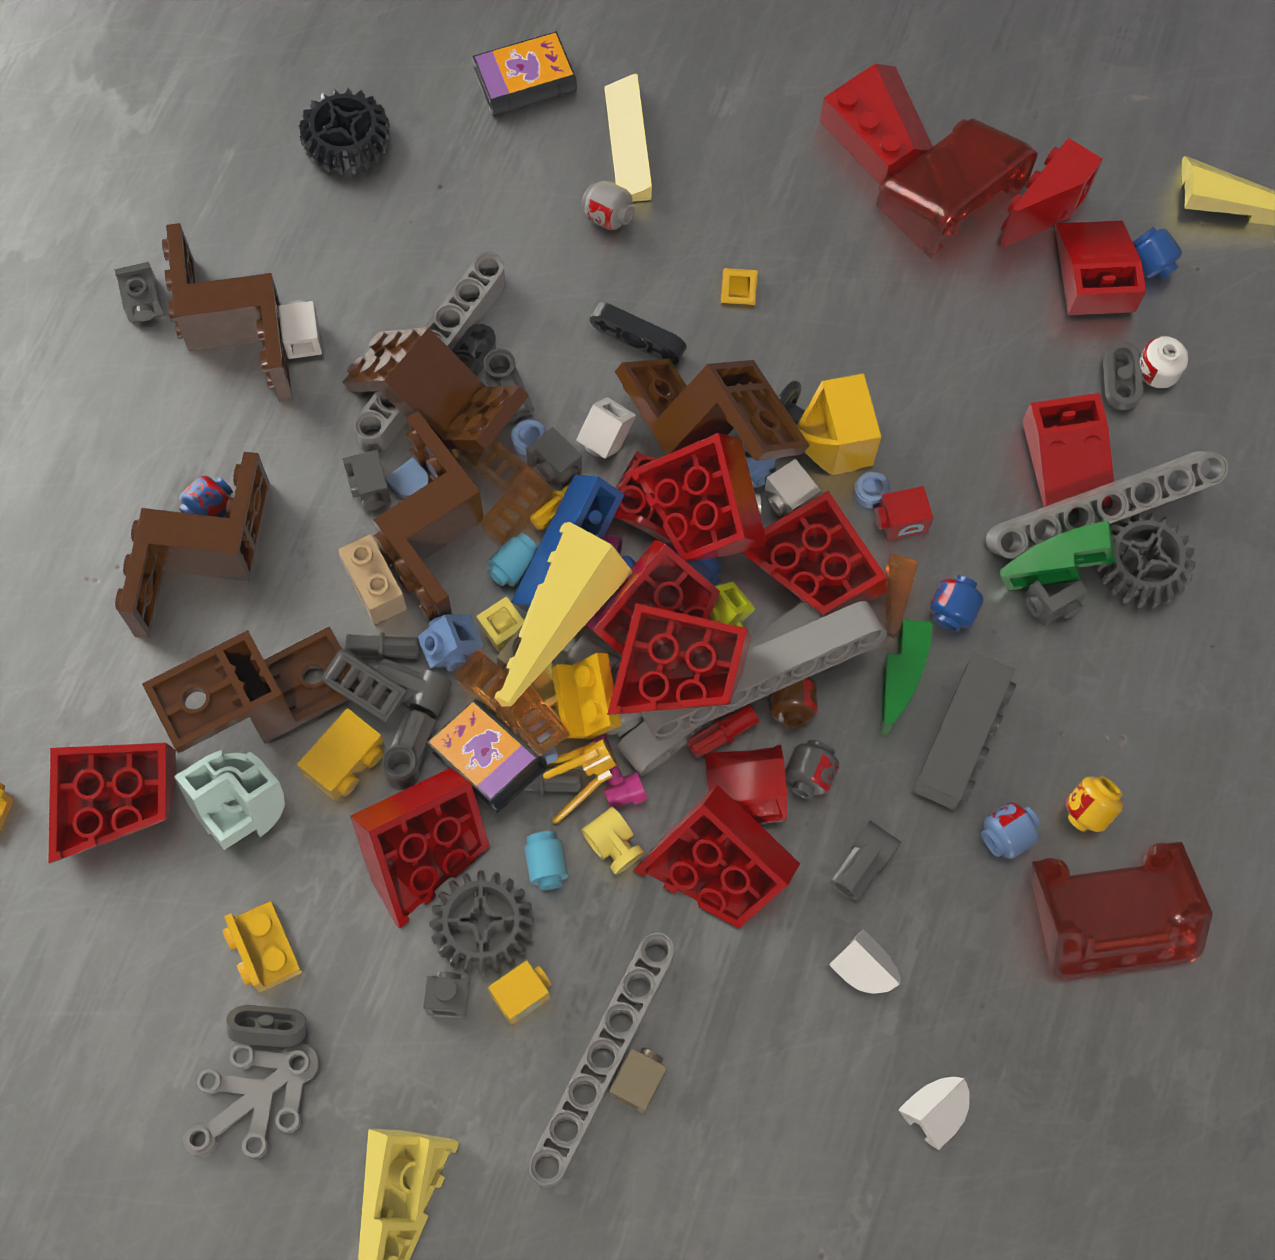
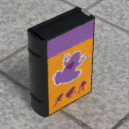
M557 31L473 56L475 63L474 71L492 116L577 91L576 76Z
M477 699L468 704L426 742L434 750L432 752L433 755L447 768L454 769L469 780L474 793L497 814L547 768L545 758L535 750L532 744H528L498 718L493 710H489Z

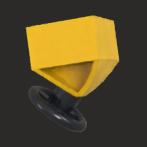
M864 373L822 381L806 410L796 405L801 393L800 382L792 381L786 385L778 397L810 445L804 452L830 475L873 467L882 437Z

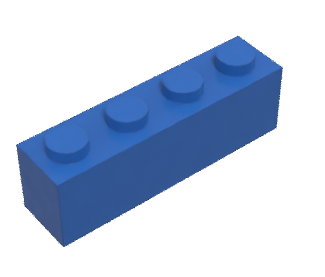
M574 475L511 603L528 613L538 585L544 583L551 565L547 561L551 552L556 551L562 536V533L559 531L564 523L571 522L603 539L624 494L599 476Z

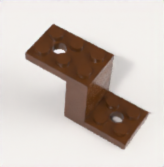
M181 224L166 225L167 239L162 240V249L165 260H169L170 269L165 270V281L167 289L172 291L173 300L168 301L167 305L170 320L175 322L178 339L184 338L189 351L262 341L263 351L260 352V362L263 373H266L268 388L275 389L279 401L292 400L289 362L282 343L278 305H281L272 273L196 283L194 258Z
M429 327L379 332L369 342L368 346L370 349L368 352L350 364L347 369L349 374L342 382L351 392L380 391L405 417L418 410L447 449L486 450L529 397L521 386L487 387Z
M670 359L622 362L614 371L621 381L624 390L638 408L642 419L648 424L655 435L659 446L667 455L717 433L729 435L733 429H735L743 441L746 451L755 461L801 455L810 446L754 360L706 364L688 386Z
M417 410L406 417L409 432L405 435L412 446L409 449L411 456L420 467L423 465L427 467L431 473L429 475L431 482L373 519L377 531L373 537L380 547L379 550L388 567L395 566L400 574L397 576L400 584L409 595L413 592L416 594L420 601L418 604L420 611L428 622H431L437 617L452 614L448 594L424 564L423 560L484 521L479 489Z
M244 451L241 464H236L233 482L236 490L234 497H229L227 502V518L141 508L139 520L133 522L131 529V539L134 542L132 552L127 554L124 559L123 573L126 576L124 586L118 589L115 599L116 610H118L135 637L149 638L164 571L250 582L270 485L258 453Z
M330 626L266 659H263L247 630L142 683L178 754L249 717L265 744L350 700L322 681L316 684H309L304 681V675L309 669L319 668L325 672L337 652L342 649ZM348 664L339 678L340 681H343L352 667L351 664ZM358 677L351 686L353 690H356L360 683ZM202 692L206 695L205 703L200 708L189 709L186 707V699L190 694Z

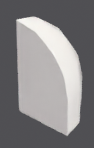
M864 929L829 964L848 984L859 991L871 994L884 993L900 985L901 976L895 963Z
M953 1076L941 1078L927 1084L898 1109L909 1125L915 1122L921 1126L927 1136L925 1141L938 1150L957 1133L965 1122L969 1110L970 1096L965 1078Z

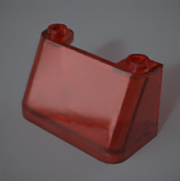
M972 118L967 121L963 119L947 137L895 176H887L878 187L880 192L876 206L932 259L944 248L940 243L942 238L950 233L952 235L957 233L961 222L1002 190L1006 193L1011 190L1017 193L1025 187L1031 176L1038 153L1028 143Z
M1182 842L1155 844L1144 854L1141 866L1070 876L1068 865L1063 860L1046 858L1032 862L1031 879L1049 964L1056 978L1071 980L1189 963L1202 955L1213 912Z

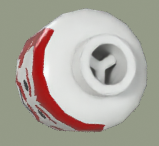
M1168 336L1157 337L1151 340L1145 346L1140 357L1143 381L1156 388H1168L1174 385L1181 378L1189 361L1185 346L1177 339Z

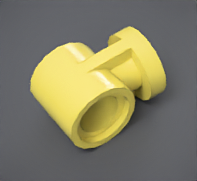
M613 807L581 829L590 847L602 860L609 855L614 860L610 865V869L615 875L628 869L645 854V850L640 844L634 847L629 844L628 841L634 838V835L624 818Z

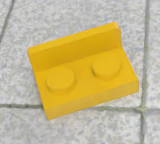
M595 653L573 665L556 664L551 667L561 726L565 738L593 739L622 726L620 714L607 715L614 689L607 653Z
M272 901L236 917L232 913L224 916L228 927L222 929L231 951L238 949L243 962L237 964V968L246 986L252 984L260 993L303 973Z

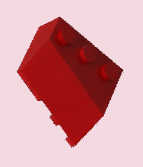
M875 63L823 98L820 122L883 189L934 154L935 150L895 66Z
M717 433L629 471L633 479L639 482L645 491V499L650 507L655 508L663 521L662 527L679 556L687 563L738 554L767 542L740 438Z
M829 491L765 527L764 531L767 542L741 552L823 617L860 601L871 602L887 592V576Z
M655 539L631 568L633 573L585 625L620 655H623L636 603L709 620L720 591L669 546Z
M636 603L607 715L729 705L742 676L751 641L748 628Z
M167 743L50 748L48 863H54L166 821L176 788V779L174 777L176 775V750Z
M448 768L350 816L370 879L398 928L403 927L410 920L408 915L422 902L427 905L436 896L434 891L450 877L456 878L490 847L472 784L452 768Z
M717 784L661 838L633 871L643 877L648 874L665 883L663 888L674 894L677 891L682 892L696 900L698 907L740 928L788 886L801 863Z

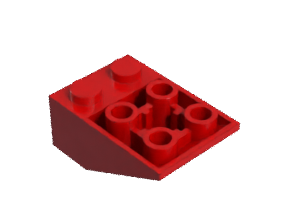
M1067 138L1060 149L1055 146L1044 162L1046 167L1042 172L1036 170L1028 180L1025 187L1028 190L1023 196L1018 193L1007 209V212L1010 214L1000 229L1004 232L1000 246L1005 248L1055 226L1056 223L1070 220L1087 198L1103 158L1070 138Z
M1123 220L1056 223L1055 231L1068 315L1136 312L1146 293L1141 259Z
M1100 393L1030 403L1022 424L1044 507L1114 482L1109 426ZM1109 495L1103 499L1102 509L1111 508L1112 499ZM1075 507L1069 512V514L1077 513L1079 511Z

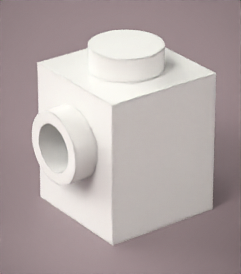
M296 300L286 305H278L282 343L287 359L322 355L318 316L314 302Z
M606 397L592 405L576 441L583 444L590 454L606 459L620 450L636 414Z
M794 459L767 477L764 493L768 496L769 505L775 514L786 516L820 496L821 490L799 462Z

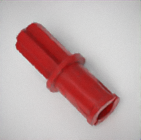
M750 704L739 708L721 720L716 718L713 725L688 739L687 745L689 750L697 759L702 758L724 743L732 744L734 737L753 725L760 723L759 718Z

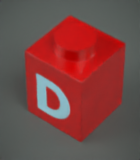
M924 486L882 494L879 506L875 509L877 527L879 530L884 529L887 541L927 533L934 519Z

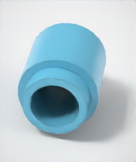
M520 533L517 537H510L487 561L490 567L488 574L500 586L505 584L514 586L525 575L538 546L523 533Z
M543 831L526 837L527 845L524 847L531 884L539 885L540 890H552L561 887L562 880L568 878L562 841L557 839L555 831Z

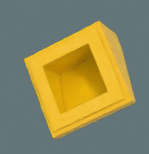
M723 268L721 303L755 305L758 270Z

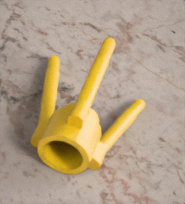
M604 739L560 754L557 757L558 760L547 765V767L563 763L556 768L546 771L543 774L545 779H550L582 765L588 776L594 773L596 775L583 790L552 818L553 824H558L602 782L613 777L609 769L617 766V763Z

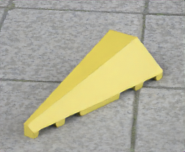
M1183 157L1181 187L1185 188V209L1248 215V223L1275 226V190L1190 157Z

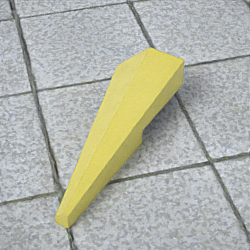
M571 522L564 523L560 528L559 532L562 533L556 551L551 552L547 562L551 563L544 583L538 585L518 636L522 639L516 655L510 658L506 668L509 669V673L502 690L496 692L495 699L502 707L512 706L633 573L611 544Z
M369 1129L358 1260H410L429 1216L425 1213L434 1189L441 1188L445 1177L441 1173L449 1154L456 1153L459 1145L458 1140L404 1130Z

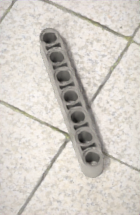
M485 252L477 256L424 326V328L429 327L451 351L471 326L480 323L504 290L505 270L502 258L492 252ZM486 273H495L493 276H484ZM468 298H475V299H477L476 301H473V302H465V301H464L465 299H468ZM448 324H457L454 328L445 327ZM380 391L374 393L354 422L358 443L365 452L378 450V453L383 452L407 422L406 417L396 407H385L391 402ZM368 430H380L373 436L365 435Z
M1198 451L997 524L987 533V547L996 555L1010 559L1017 558L1037 544L1061 533L1109 521V524L1217 485L1228 474V462L1224 456L1215 452ZM1208 460L1211 468L1210 472L1204 477L1201 467L1203 462ZM1175 471L1178 481L1175 487L1171 489L1168 479L1170 474ZM1142 483L1145 488V494L1141 500L1137 501L1135 490ZM1109 495L1112 499V506L1107 513H1104L1101 504L1103 499ZM1076 507L1079 511V519L1076 524L1071 526L1068 522V515ZM1040 520H1044L1046 531L1043 536L1037 538L1034 531L1035 525ZM1010 532L1013 536V543L1010 548L1003 550L1001 539L1004 534Z
M802 601L750 641L748 650L816 621L823 616ZM714 719L665 741L655 740L644 721L629 732L618 743L617 748L638 774L644 776L686 745L688 739L712 725Z
M860 601L748 650L742 676L729 705L641 712L655 740L665 741L873 649L884 641L887 631L869 602Z
M659 932L651 933L641 941L529 1162V1172L534 1182L539 1186L552 1188L560 1184L580 1148L672 965L674 944L667 935ZM650 946H662L667 952V957L661 962L651 961L645 953ZM641 979L648 983L650 991L643 997H636L629 992L628 985L633 980ZM617 1014L627 1015L632 1021L631 1028L626 1032H616L610 1026V1020L613 1016ZM599 1049L609 1050L614 1056V1062L608 1068H598L592 1062L593 1054ZM581 1085H589L596 1091V1098L590 1104H579L573 1097L576 1088ZM562 1121L573 1122L578 1128L576 1137L567 1142L559 1140L555 1135V1129ZM545 1157L554 1158L559 1164L558 1173L551 1179L541 1178L536 1172L538 1162Z

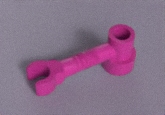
M605 733L592 739V742L604 739L612 752ZM618 765L609 769L613 777L608 779L610 787L603 790L610 807L616 809L631 802L636 805L648 800L637 772L623 777Z

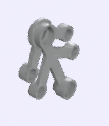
M299 1043L295 1046L287 1047L282 1053L253 1050L247 1044L235 1045L230 1051L229 1058L236 1068L244 1070L254 1065L277 1069L264 1080L220 1075L214 1069H204L197 1076L196 1084L203 1093L212 1095L217 1092H227L244 1095L207 1124L195 1123L191 1125L184 1133L183 1144L185 1149L197 1157L210 1155L218 1145V1136L254 1109L250 1133L242 1142V1150L250 1158L258 1159L263 1157L268 1150L266 1134L273 1094L286 1083L284 1108L276 1114L275 1123L278 1129L285 1133L295 1132L301 1124L299 1107L303 1084L315 1076L319 1066L316 1052L306 1044ZM241 1050H248L249 1059L245 1063H237V1053ZM297 1056L304 1057L305 1064L303 1068L293 1070L291 1067L292 1060ZM208 1075H215L216 1084L210 1089H205L203 1086L204 1078ZM286 1113H293L295 1116L294 1124L288 1128L283 1127L281 1123L282 1117ZM197 1132H204L206 1136L204 1144L198 1147L194 1146L192 1142L193 1136ZM259 1138L262 1141L261 1150L257 1153H251L248 1149L250 1141Z

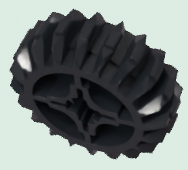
M348 87L343 94H339L334 88L332 96L328 97L322 93L320 102L311 100L310 109L303 110V120L299 124V137L306 156H308V159H313L316 167L324 165V169L328 174L336 168L337 172L342 176L344 171L348 169L355 175L357 168L361 166L368 171L369 161L379 163V154L386 153L387 143L390 142L389 119L385 115L384 108L381 104L377 105L373 96L366 98L362 90L353 95Z

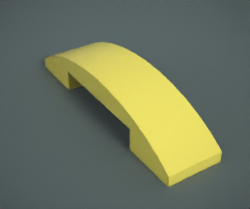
M507 596L476 616L477 621L498 654H500L524 623V619ZM551 662L525 692L562 736L563 731L551 667L554 665Z

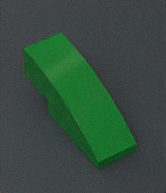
M1109 521L1086 525L1061 533L1019 555L1001 569V578L1007 590L1029 588L1037 580L1042 586L1075 582L1080 580V567L1115 563L1114 536Z
M903 620L898 631L897 654L887 653L882 665L880 735L888 736L902 717L916 691L931 645L933 622Z

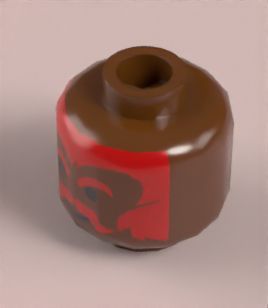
M808 677L770 694L769 706L771 716L789 728L802 727L806 722L813 719L818 712L815 681Z

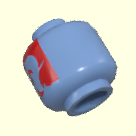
M1010 802L987 816L983 822L982 839L987 848L996 857L1002 855L1005 858L1014 859L1034 846L1039 840L1037 827L1040 826V821L1030 807L1023 808L1017 803Z

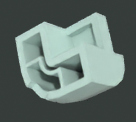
M222 750L207 755L174 776L193 814L208 835L211 833L223 850L253 831L259 837H262L281 817L285 806L284 793L280 782L260 758L250 751L247 754L238 752L223 754Z

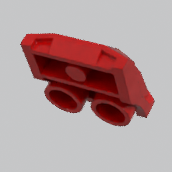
M636 451L616 486V489L622 492L624 497L614 517L643 530L661 541L670 543L671 540L662 527L663 521L655 508H651L645 499L646 493L640 483L635 481L629 472L656 459Z
M781 745L757 750L714 752L705 755L708 793L718 784L759 824L785 822L787 820V788Z

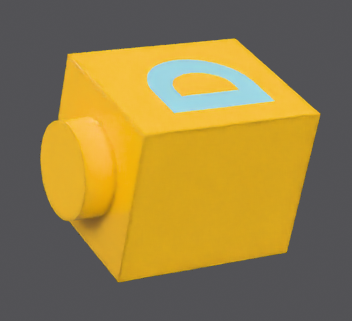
M526 960L491 984L488 990L512 1026L550 999L549 991L546 988L552 984L539 965L533 969Z

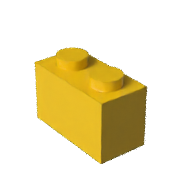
M347 708L297 763V766L304 777L336 802L341 795L347 796L355 789L359 782L358 776L367 766L372 768L379 762L384 754L383 748L385 744L381 734Z

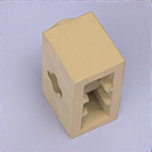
M371 534L338 549L342 565L374 626L407 610L403 593Z

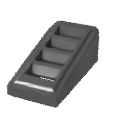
M340 649L321 677L322 682L385 722H389L408 692L405 688L345 649ZM348 664H351L352 667L346 674L345 678L343 679V681H340L339 678L341 677L342 673L344 672ZM362 671L365 673V676L356 690H353L351 686ZM376 680L379 682L370 697L368 699L365 698L366 691L372 682ZM386 688L392 690L381 708L378 707L376 703Z

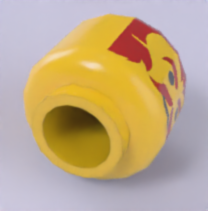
M1085 777L1066 799V807L1070 813L1068 816L1069 821L1083 832L1087 829L1094 832H1103L1123 809L1122 791L1107 777Z

